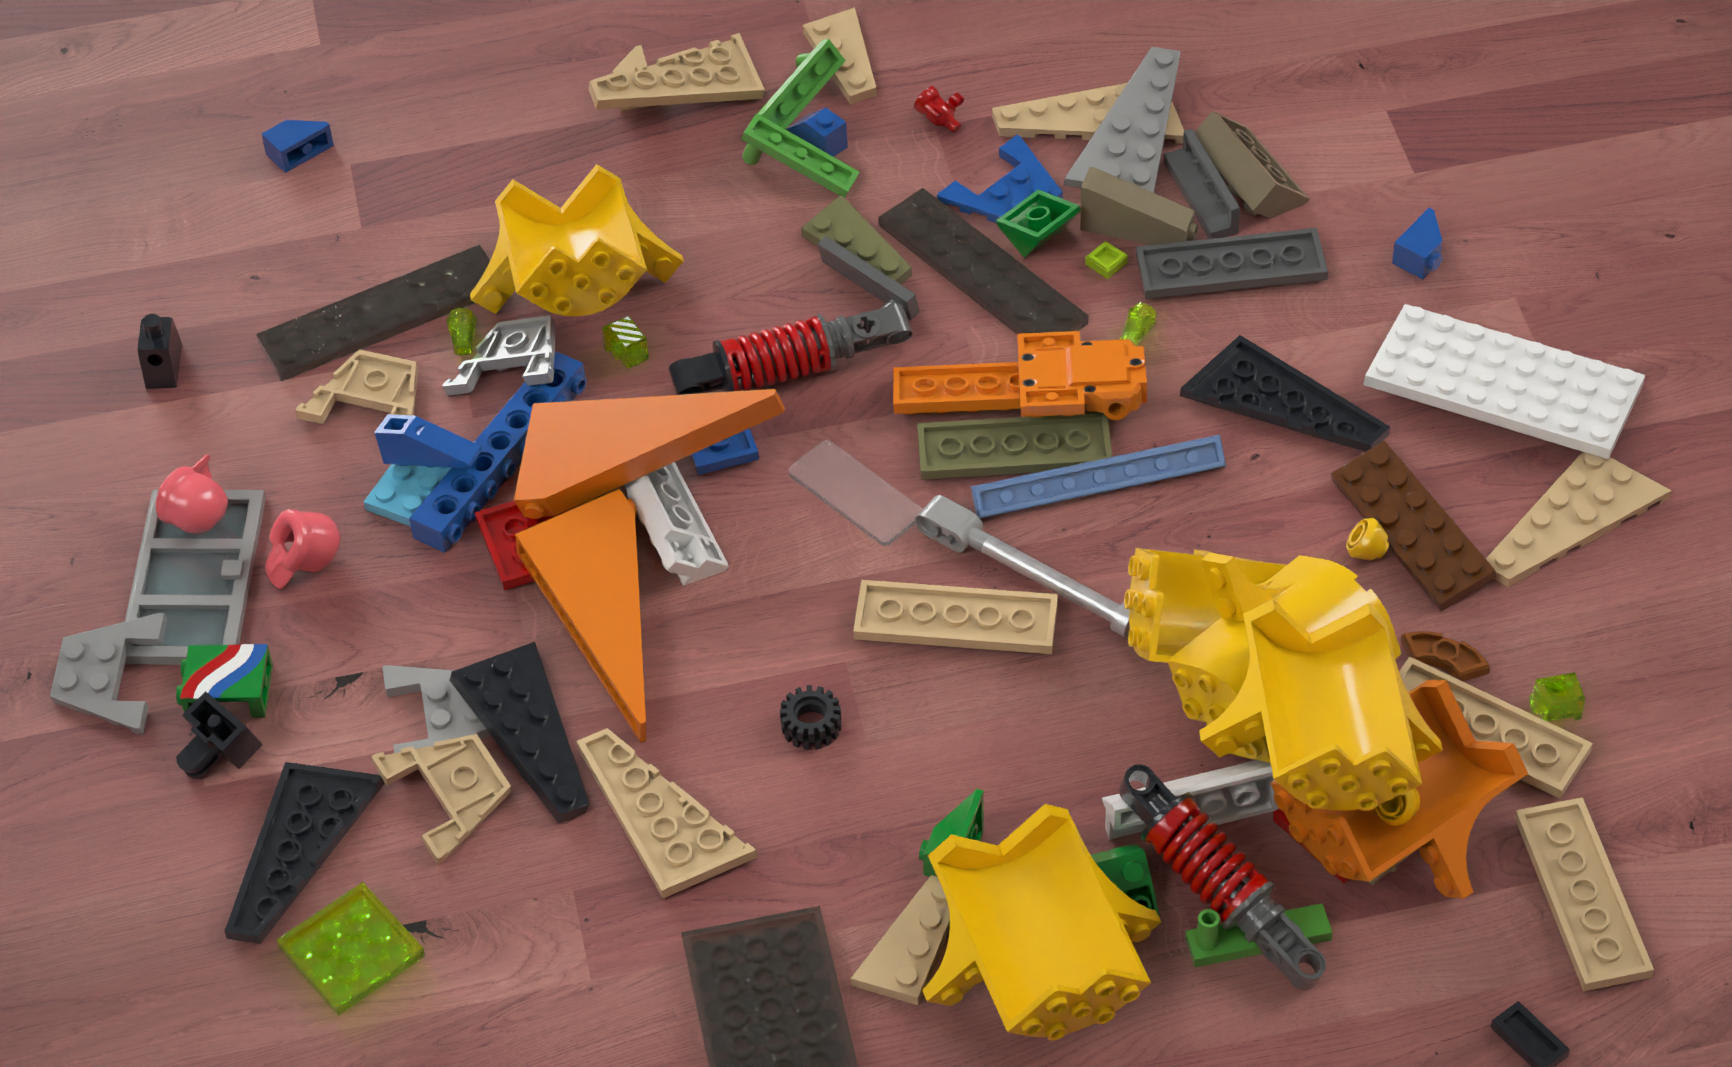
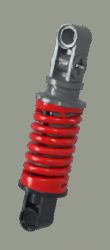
M898 303L846 318L841 315L836 317L835 321L832 320L830 322H826L822 314H816L814 317L805 320L806 323L798 320L793 325L787 323L782 328L775 326L770 331L767 329L761 330L759 334L752 332L747 337L745 335L738 336L736 340L733 338L722 341L715 340L712 342L713 353L680 359L672 363L668 370L677 395L708 393L723 389L724 392L750 391L752 389L751 380L755 387L760 389L764 387L765 382L770 386L774 385L776 378L779 382H786L787 374L790 379L794 380L798 378L799 372L804 377L808 376L810 369L814 374L833 371L836 369V359L845 357L849 359L859 352L902 343L911 338L913 332L903 305Z
M1141 764L1131 766L1124 775L1119 793L1122 800L1147 825L1140 838L1144 842L1152 844L1157 854L1163 855V861L1166 864L1172 865L1173 872L1181 875V879L1185 884H1191V891L1194 894H1200V901L1203 904H1211L1210 909L1220 914V922L1225 930H1230L1236 926L1241 928V931L1245 933L1244 938L1247 942H1254L1260 948L1263 955L1276 965L1296 988L1307 990L1314 987L1326 969L1325 957L1305 937L1301 929L1284 914L1286 909L1281 904L1276 905V902L1272 900L1270 894L1275 888L1273 882L1269 881L1262 873H1258L1252 862H1246L1241 867L1242 863L1246 860V855L1243 852H1237L1231 856L1236 851L1237 846L1234 842H1228L1222 846L1227 841V835L1224 832H1219L1213 836L1218 830V825L1215 822H1210L1203 826L1209 820V815L1205 812L1200 813L1201 810L1198 808V803L1193 799V795L1190 792L1176 798L1149 767ZM1134 780L1140 781L1146 789L1136 790L1132 788L1129 782ZM1299 963L1311 965L1315 974L1308 975L1303 973L1299 968Z

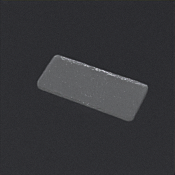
M824 440L788 469L791 478L882 546L890 545L914 526L915 517L923 510L830 440Z

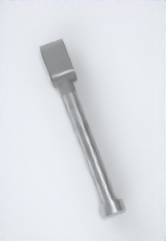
M936 495L915 517L917 528L929 538L956 552H963L968 545L1106 619L1111 622L1110 628L1112 631L1128 638L1130 630L1129 609H1125L1124 602L1120 605L982 531L983 523L974 512L944 496Z

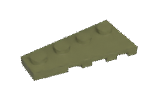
M842 195L801 227L802 237L818 246V243L827 236L899 284H902L912 276V267Z

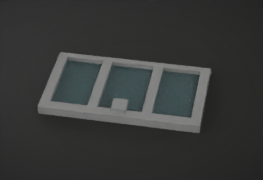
M159 489L152 491L125 621L156 613H164L168 621L163 644H129L125 664L181 665V660L187 657L188 645H238L240 643L266 501L264 490H224L228 498V507L224 516L211 530L194 535L180 530L173 524H165L157 517L156 496Z

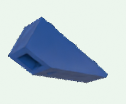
M387 414L374 432L384 464L464 469L470 468L482 451L480 445L414 415Z

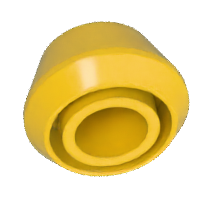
M1375 518L1363 519L1356 524L1347 539L1346 547L1351 557L1369 561L1376 558L1379 559L1386 553L1389 547L1388 535Z
M1414 788L1404 795L1378 804L1375 810L1381 820L1389 825L1398 826L1405 824L1419 809V793Z

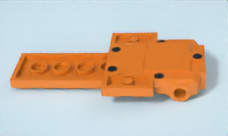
M1080 331L1017 334L1018 362L893 367L894 414L913 415L916 413L932 412L942 414L955 411L977 412L979 410L1007 411L1010 409H1021V417L1039 418L1042 416L1085 414L1086 410L1104 413L1111 420H1120L1125 418L1129 412L1138 410L1142 403H1147L1144 346H1135L1130 339L1080 341Z

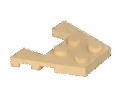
M359 349L333 373L334 378L326 386H319L313 392L312 399L306 404L301 403L297 406L295 410L297 419L324 424L336 401L385 411L392 415H414L418 375L417 363L411 360Z
M477 734L434 742L433 746L414 749L412 746L402 748L401 752L384 755V752L371 756L373 765L386 785L419 770L451 820L422 835V841L437 865L443 863L511 793V785Z

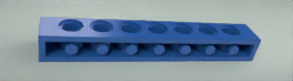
M555 351L553 382L529 386L526 382L523 383L474 441V443L481 446L482 451L471 467L464 469L452 467L410 516L409 521L413 539L444 553L453 543L459 541L465 528L471 521L476 520L474 512L481 511L486 503L497 495L501 485L507 478H511L514 475L517 466L521 463L533 404L572 401L577 394L579 395L584 391L587 379L585 378L584 364Z

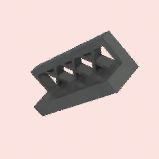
M1193 129L1185 130L1183 148L1164 153L1163 162L1190 208L1194 210V215L1209 239L1238 234L1240 207Z

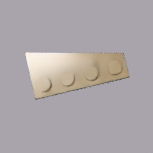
M855 7L803 25V34L813 49L822 39H830L846 60L832 78L850 105L877 96L876 84Z
M931 875L850 978L851 986L919 1005L923 995L922 989L928 983L950 929L949 907L937 876Z

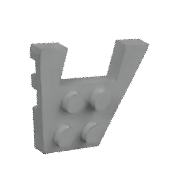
M552 316L498 322L475 348L478 352L472 360L463 361L458 367L460 374L453 381L448 379L442 387L446 394L450 396L472 393L482 371L495 369L503 371L507 368L519 366L526 367L523 378L528 386L552 383L554 380L556 324Z
M156 613L63 637L50 693L52 701L89 716L92 714L105 719L107 723L115 726H124L136 734H143L149 709L146 702L119 701L117 697L129 644L162 645L168 621L164 613Z
M392 665L382 666L387 697L422 692L428 732L427 739L393 745L394 753L401 752L402 748L413 746L414 749L433 746L434 742L477 734L480 740L491 735L449 681L451 672L454 670Z

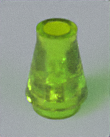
M1136 303L1134 307L1129 308L1120 340L1130 339L1135 346H1138L1157 323V312L1155 309L1145 303Z
M456 308L449 313V317L446 320L453 343V351L456 355H469L472 352L477 318L470 309Z

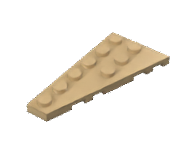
M737 33L731 35L730 40L722 43L719 40H715L709 43V47L700 50L693 47L659 58L654 65L646 66L641 64L635 66L634 71L626 74L616 72L591 80L588 91L596 109L763 99L765 89L741 35Z
M1127 83L992 108V117L999 136L1014 137L1018 134L1021 137L1035 138L1038 134H1055V139H1066V135H1082V140H1090ZM1171 102L1164 139H1175V144H1183L1184 129L1173 102Z
M1582 452L1486 558L1496 570V578L1494 580L1506 587L1514 585L1539 571L1541 565L1552 559L1557 561L1565 557L1567 551L1576 546L1581 548L1621 526L1622 521L1633 515L1638 517L1647 512L1648 507L1658 501L1663 503L1669 500L1672 490L1611 457L1605 459Z
M608 728L577 741L580 754L662 898H666L757 858V852L754 847L749 843L744 844L739 840L732 829L726 824L722 826L710 816V812L673 781L670 783L662 777L656 767L652 764L648 765L640 759L634 749Z

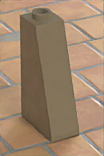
M1089 167L1081 186L1080 230L1147 245L1194 241L1196 239L1198 224L1194 223V210L1094 167Z

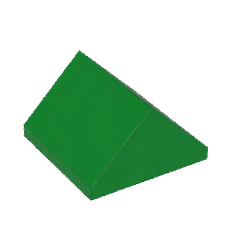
M1038 189L997 219L996 223L1019 253L1026 258L1066 228L1080 213L1081 207Z

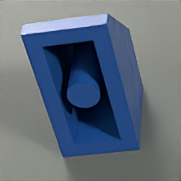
M828 108L807 114L786 129L833 157L848 148L846 121Z
M284 120L261 133L266 155L285 173L334 146L330 124L326 121Z
M1428 208L1394 242L1392 264L1422 280L1431 271H1436L1443 260V255H1441L1442 237L1433 209Z

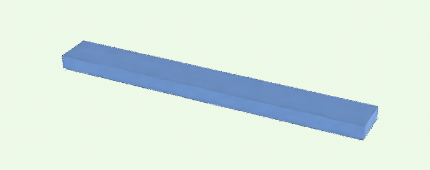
M1214 435L980 484L970 488L975 513L979 518L1225 467L1226 462L1220 435Z

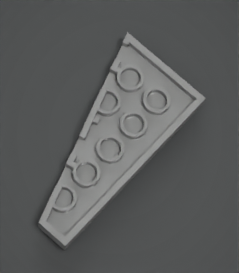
M1151 47L1065 177V186L1081 188L1089 167H1094L1154 193L1181 51Z

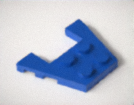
M1017 134L999 147V157L1015 167L1013 170L979 195H976L955 180L937 194V203L945 207L948 204L960 207V212L969 215L973 212L987 216V221L996 223L997 219L1038 189L1062 199L1063 192L1021 136Z

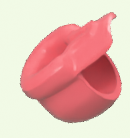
M205 455L193 467L182 466L173 470L162 482L156 496L157 517L165 524H173L180 530L194 535L211 530L224 516L228 507V498L224 490L212 480L208 467L210 455Z
M295 509L283 511L274 522L270 531L269 538L273 548L265 564L269 580L275 587L283 589L298 570L316 572L328 566L335 557L340 545L341 536L337 524L329 516L318 512H300ZM293 542L291 549L287 551L285 543Z

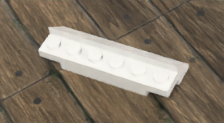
M675 462L624 485L628 498L632 499L637 508L639 520L645 525L650 535V541L656 547L662 559L663 567L670 573L677 574L683 586L724 572L730 567Z
M1254 760L1164 782V785L1176 798L1187 792L1193 795V799L1198 803V808L1201 810L1200 813L1205 812L1209 815V820L1203 826L1210 822H1215L1217 825L1278 809L1274 800L1275 793L1270 785L1274 781L1271 763ZM1144 787V788H1140V789H1136V790H1140V791H1141V790H1145L1146 788ZM1120 794L1102 798L1106 808L1105 830L1109 840L1143 832L1147 825L1122 800Z

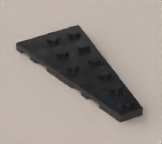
M285 762L224 931L227 939L261 944L383 787L385 782L380 775Z

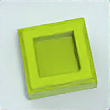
M1106 241L1085 257V265L1107 279L1128 263V255Z

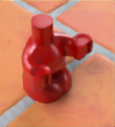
M931 86L917 97L914 109L920 114H924L934 125L946 126L950 131L956 133L960 129L961 124L953 118L956 108L964 102L965 98L956 92L945 102L940 97L938 90Z

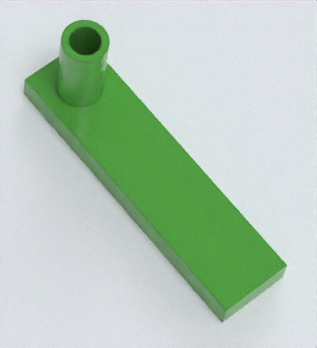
M822 39L811 53H802L797 56V69L757 114L786 130L846 61L830 39Z
M757 113L741 140L747 143L742 154V158L747 164H757L764 152L839 196L842 195L844 198L860 173Z
M1322 903L1285 911L1284 914L1301 929L1305 937L1312 944L1332 940L1333 932ZM1206 909L1199 913L1198 927L1196 929L1185 930V940L1194 968L1263 954L1254 942H1247L1244 938L1245 933L1241 931V928L1236 926L1230 930H1225L1222 924H1219V914L1211 909Z

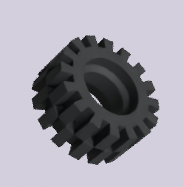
M807 685V691L802 692L801 687L796 688L795 696L789 692L786 695L787 701H782L780 709L781 730L788 742L793 740V746L798 748L803 743L804 750H810V745L815 744V750L821 749L822 742L828 746L831 744V737L836 740L839 736L838 731H841L842 727L841 708L838 698H833V692L828 690L824 694V687L818 686L817 690L813 691L812 685ZM808 712H816L824 716L823 719L815 723H804L798 720L799 716Z

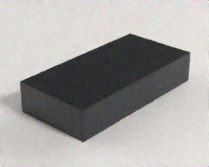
M1519 1001L1492 1020L1491 1029L1531 1067H1555L1569 1055L1570 1049Z

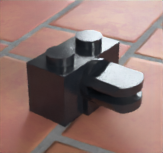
M205 691L182 714L184 719L193 727L191 731L196 736L176 756L179 767L188 777L201 779L223 756L240 769L263 744L241 721Z

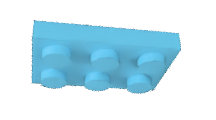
M391 464L364 500L365 510L411 527L410 516L452 467L430 468L427 466H399Z

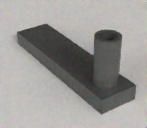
M827 236L818 243L822 262L883 301L885 304L881 308L896 303L902 304L907 318L910 320L919 313L916 294Z

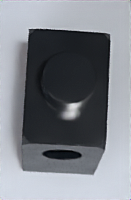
M148 314L141 320L137 349L146 389L177 388L182 343L174 320L171 317ZM159 355L162 357L163 362L156 365V362H159L157 356Z

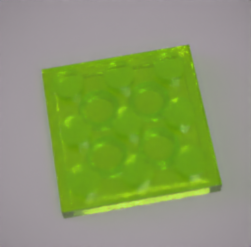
M364 882L276 940L278 948L338 1016L425 956L424 948Z

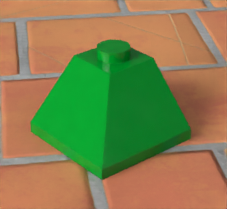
M976 789L933 828L929 840H923L919 851V860L923 861L924 875L937 876L928 855L950 835L977 841L981 840L984 832V790Z

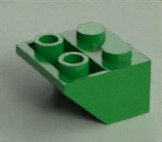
M1133 843L1091 855L1113 884L1137 903L1156 910L1160 918L1144 849Z

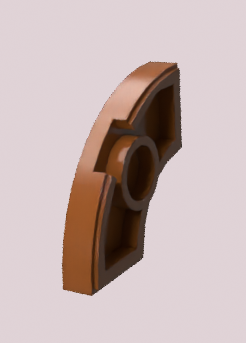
M1430 631L1401 634V643L1408 656L1424 664L1440 667L1460 681L1470 680L1490 673V665L1475 648L1464 641L1457 642L1453 639L1442 637L1443 633Z

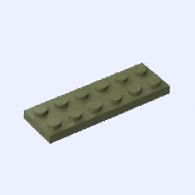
M1101 412L1073 416L1057 415L1039 418L1013 417L917 423L921 480L1038 473L1112 457L1108 418Z

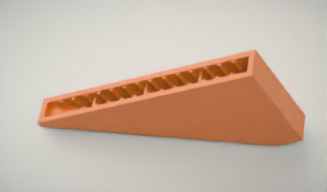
M776 389L534 403L514 501L524 517L538 519L545 516H556L784 413L785 407Z
M618 489L515 534L517 555L530 572L640 743L647 739L635 517L638 516V512L632 499H626L621 490Z

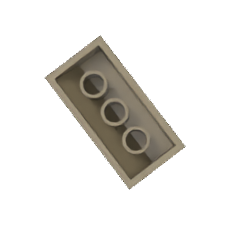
M1212 111L1194 132L1220 176L1228 181V189L1245 201L1243 206L1252 215L1257 216L1260 214L1271 219L1302 206L1310 200L1306 193L1246 125Z

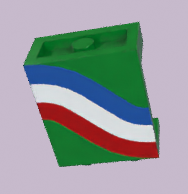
M268 644L188 645L187 657L181 660L180 670L183 681L182 685H178L176 689L177 704L182 705L185 712L206 691L218 702H248L252 718L265 717L273 668Z

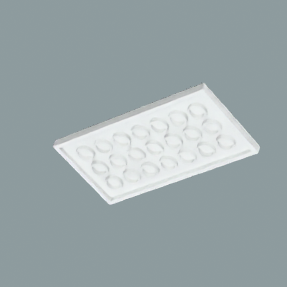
M1405 304L1365 375L1364 385L1609 459L1642 389L1645 375L1630 369L1606 364L1600 360L1579 356L1569 351H1562L1543 345L1539 342H1532L1508 333L1491 330L1478 324H1471L1447 315L1437 314L1417 306Z

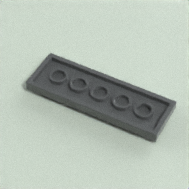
M1317 228L1136 247V259L1145 299L1328 279V269Z

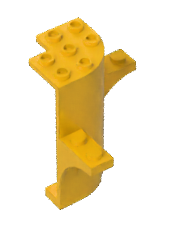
M596 164L561 208L514 179L511 180L495 200L500 223L497 244L484 274L470 293V297L475 303L496 314L516 290L518 295L551 313L563 316H586L598 313L616 304L629 292L645 271L666 283L684 260L680 253L659 239L635 214L627 201L621 179Z
M1135 548V556L1132 555L1130 557L1128 572L1132 578L1130 589H1127L1125 592L1124 607L1129 609L1130 630L1128 644L1130 647H1134L1135 652L1140 657L1148 661L1168 663L1167 660L1221 618L1201 561L1202 558L1213 552L1194 549V554ZM1235 557L1242 573L1255 585L1270 579L1287 566L1285 564Z
M1209 553L1201 561L1221 618L1167 660L1172 673V680L1177 687L1182 701V708L1187 717L1193 720L1212 723L1234 701L1248 672L1250 650L1243 614L1271 599L1275 600L1308 633L1369 603L1387 621L1395 659L1402 653L1392 622L1382 602L1372 589L1366 592L1355 581L1358 576L1346 567L1330 560L1299 555L1273 577L1255 585L1242 573L1235 557ZM1266 735L1230 753L1271 763Z
M1273 599L1243 614L1250 650L1248 672L1238 695L1230 706L1212 723L1199 730L1202 743L1221 758L1266 735L1274 780L1296 799L1308 804L1313 809H1360L1369 811L1376 808L1378 804L1404 795L1408 791L1422 785L1418 763L1442 752L1441 741L1420 715L1403 683L1395 661L1387 621L1369 603L1311 633H1308Z
M1044 804L999 845L950 835L928 855L947 899L950 914V932L942 963L931 981L922 989L927 1002L946 1006L957 1004L973 986L984 981L1008 1033L1031 1037H1047L1048 1040L1054 1041L1068 1033L1084 1029L1095 1023L1104 1024L1111 1021L1115 1017L1116 1011L1127 1003L1136 1000L1140 996V992L1151 984L1132 942L1138 943L1149 937L1151 931L1161 923V920L1156 910L1149 909L1131 899L1103 873L1088 852L1068 809Z

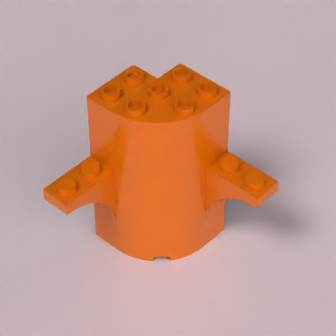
M1426 680L1408 693L1426 724L1440 739L1443 751L1418 763L1422 785L1416 787V790L1420 796V806L1415 815L1405 824L1393 826L1385 823L1378 816L1375 808L1369 811L1360 809H1313L1308 804L1292 796L1276 780L1270 783L1275 793V803L1285 813L1290 822L1289 831L1296 841L1304 843L1309 851L1323 864L1329 874H1338L1344 878L1369 882L1419 848L1421 857L1429 864L1434 874V883L1439 892L1444 897L1465 899L1474 892L1468 876L1466 854L1469 835L1477 816L1491 799L1529 773L1514 743L1475 741L1447 680Z

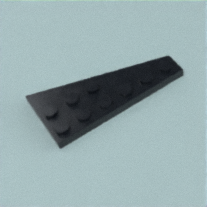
M1241 335L1184 384L1180 390L1181 397L1364 452L1381 443L1390 433L1389 425Z
M532 642L452 671L449 681L555 820L561 823L586 813L589 801L536 643Z

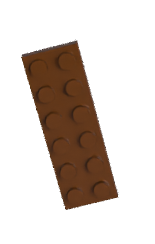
M1385 441L1331 473L1332 481L1364 519L1375 518L1388 535V548L1441 611L1496 578V570Z

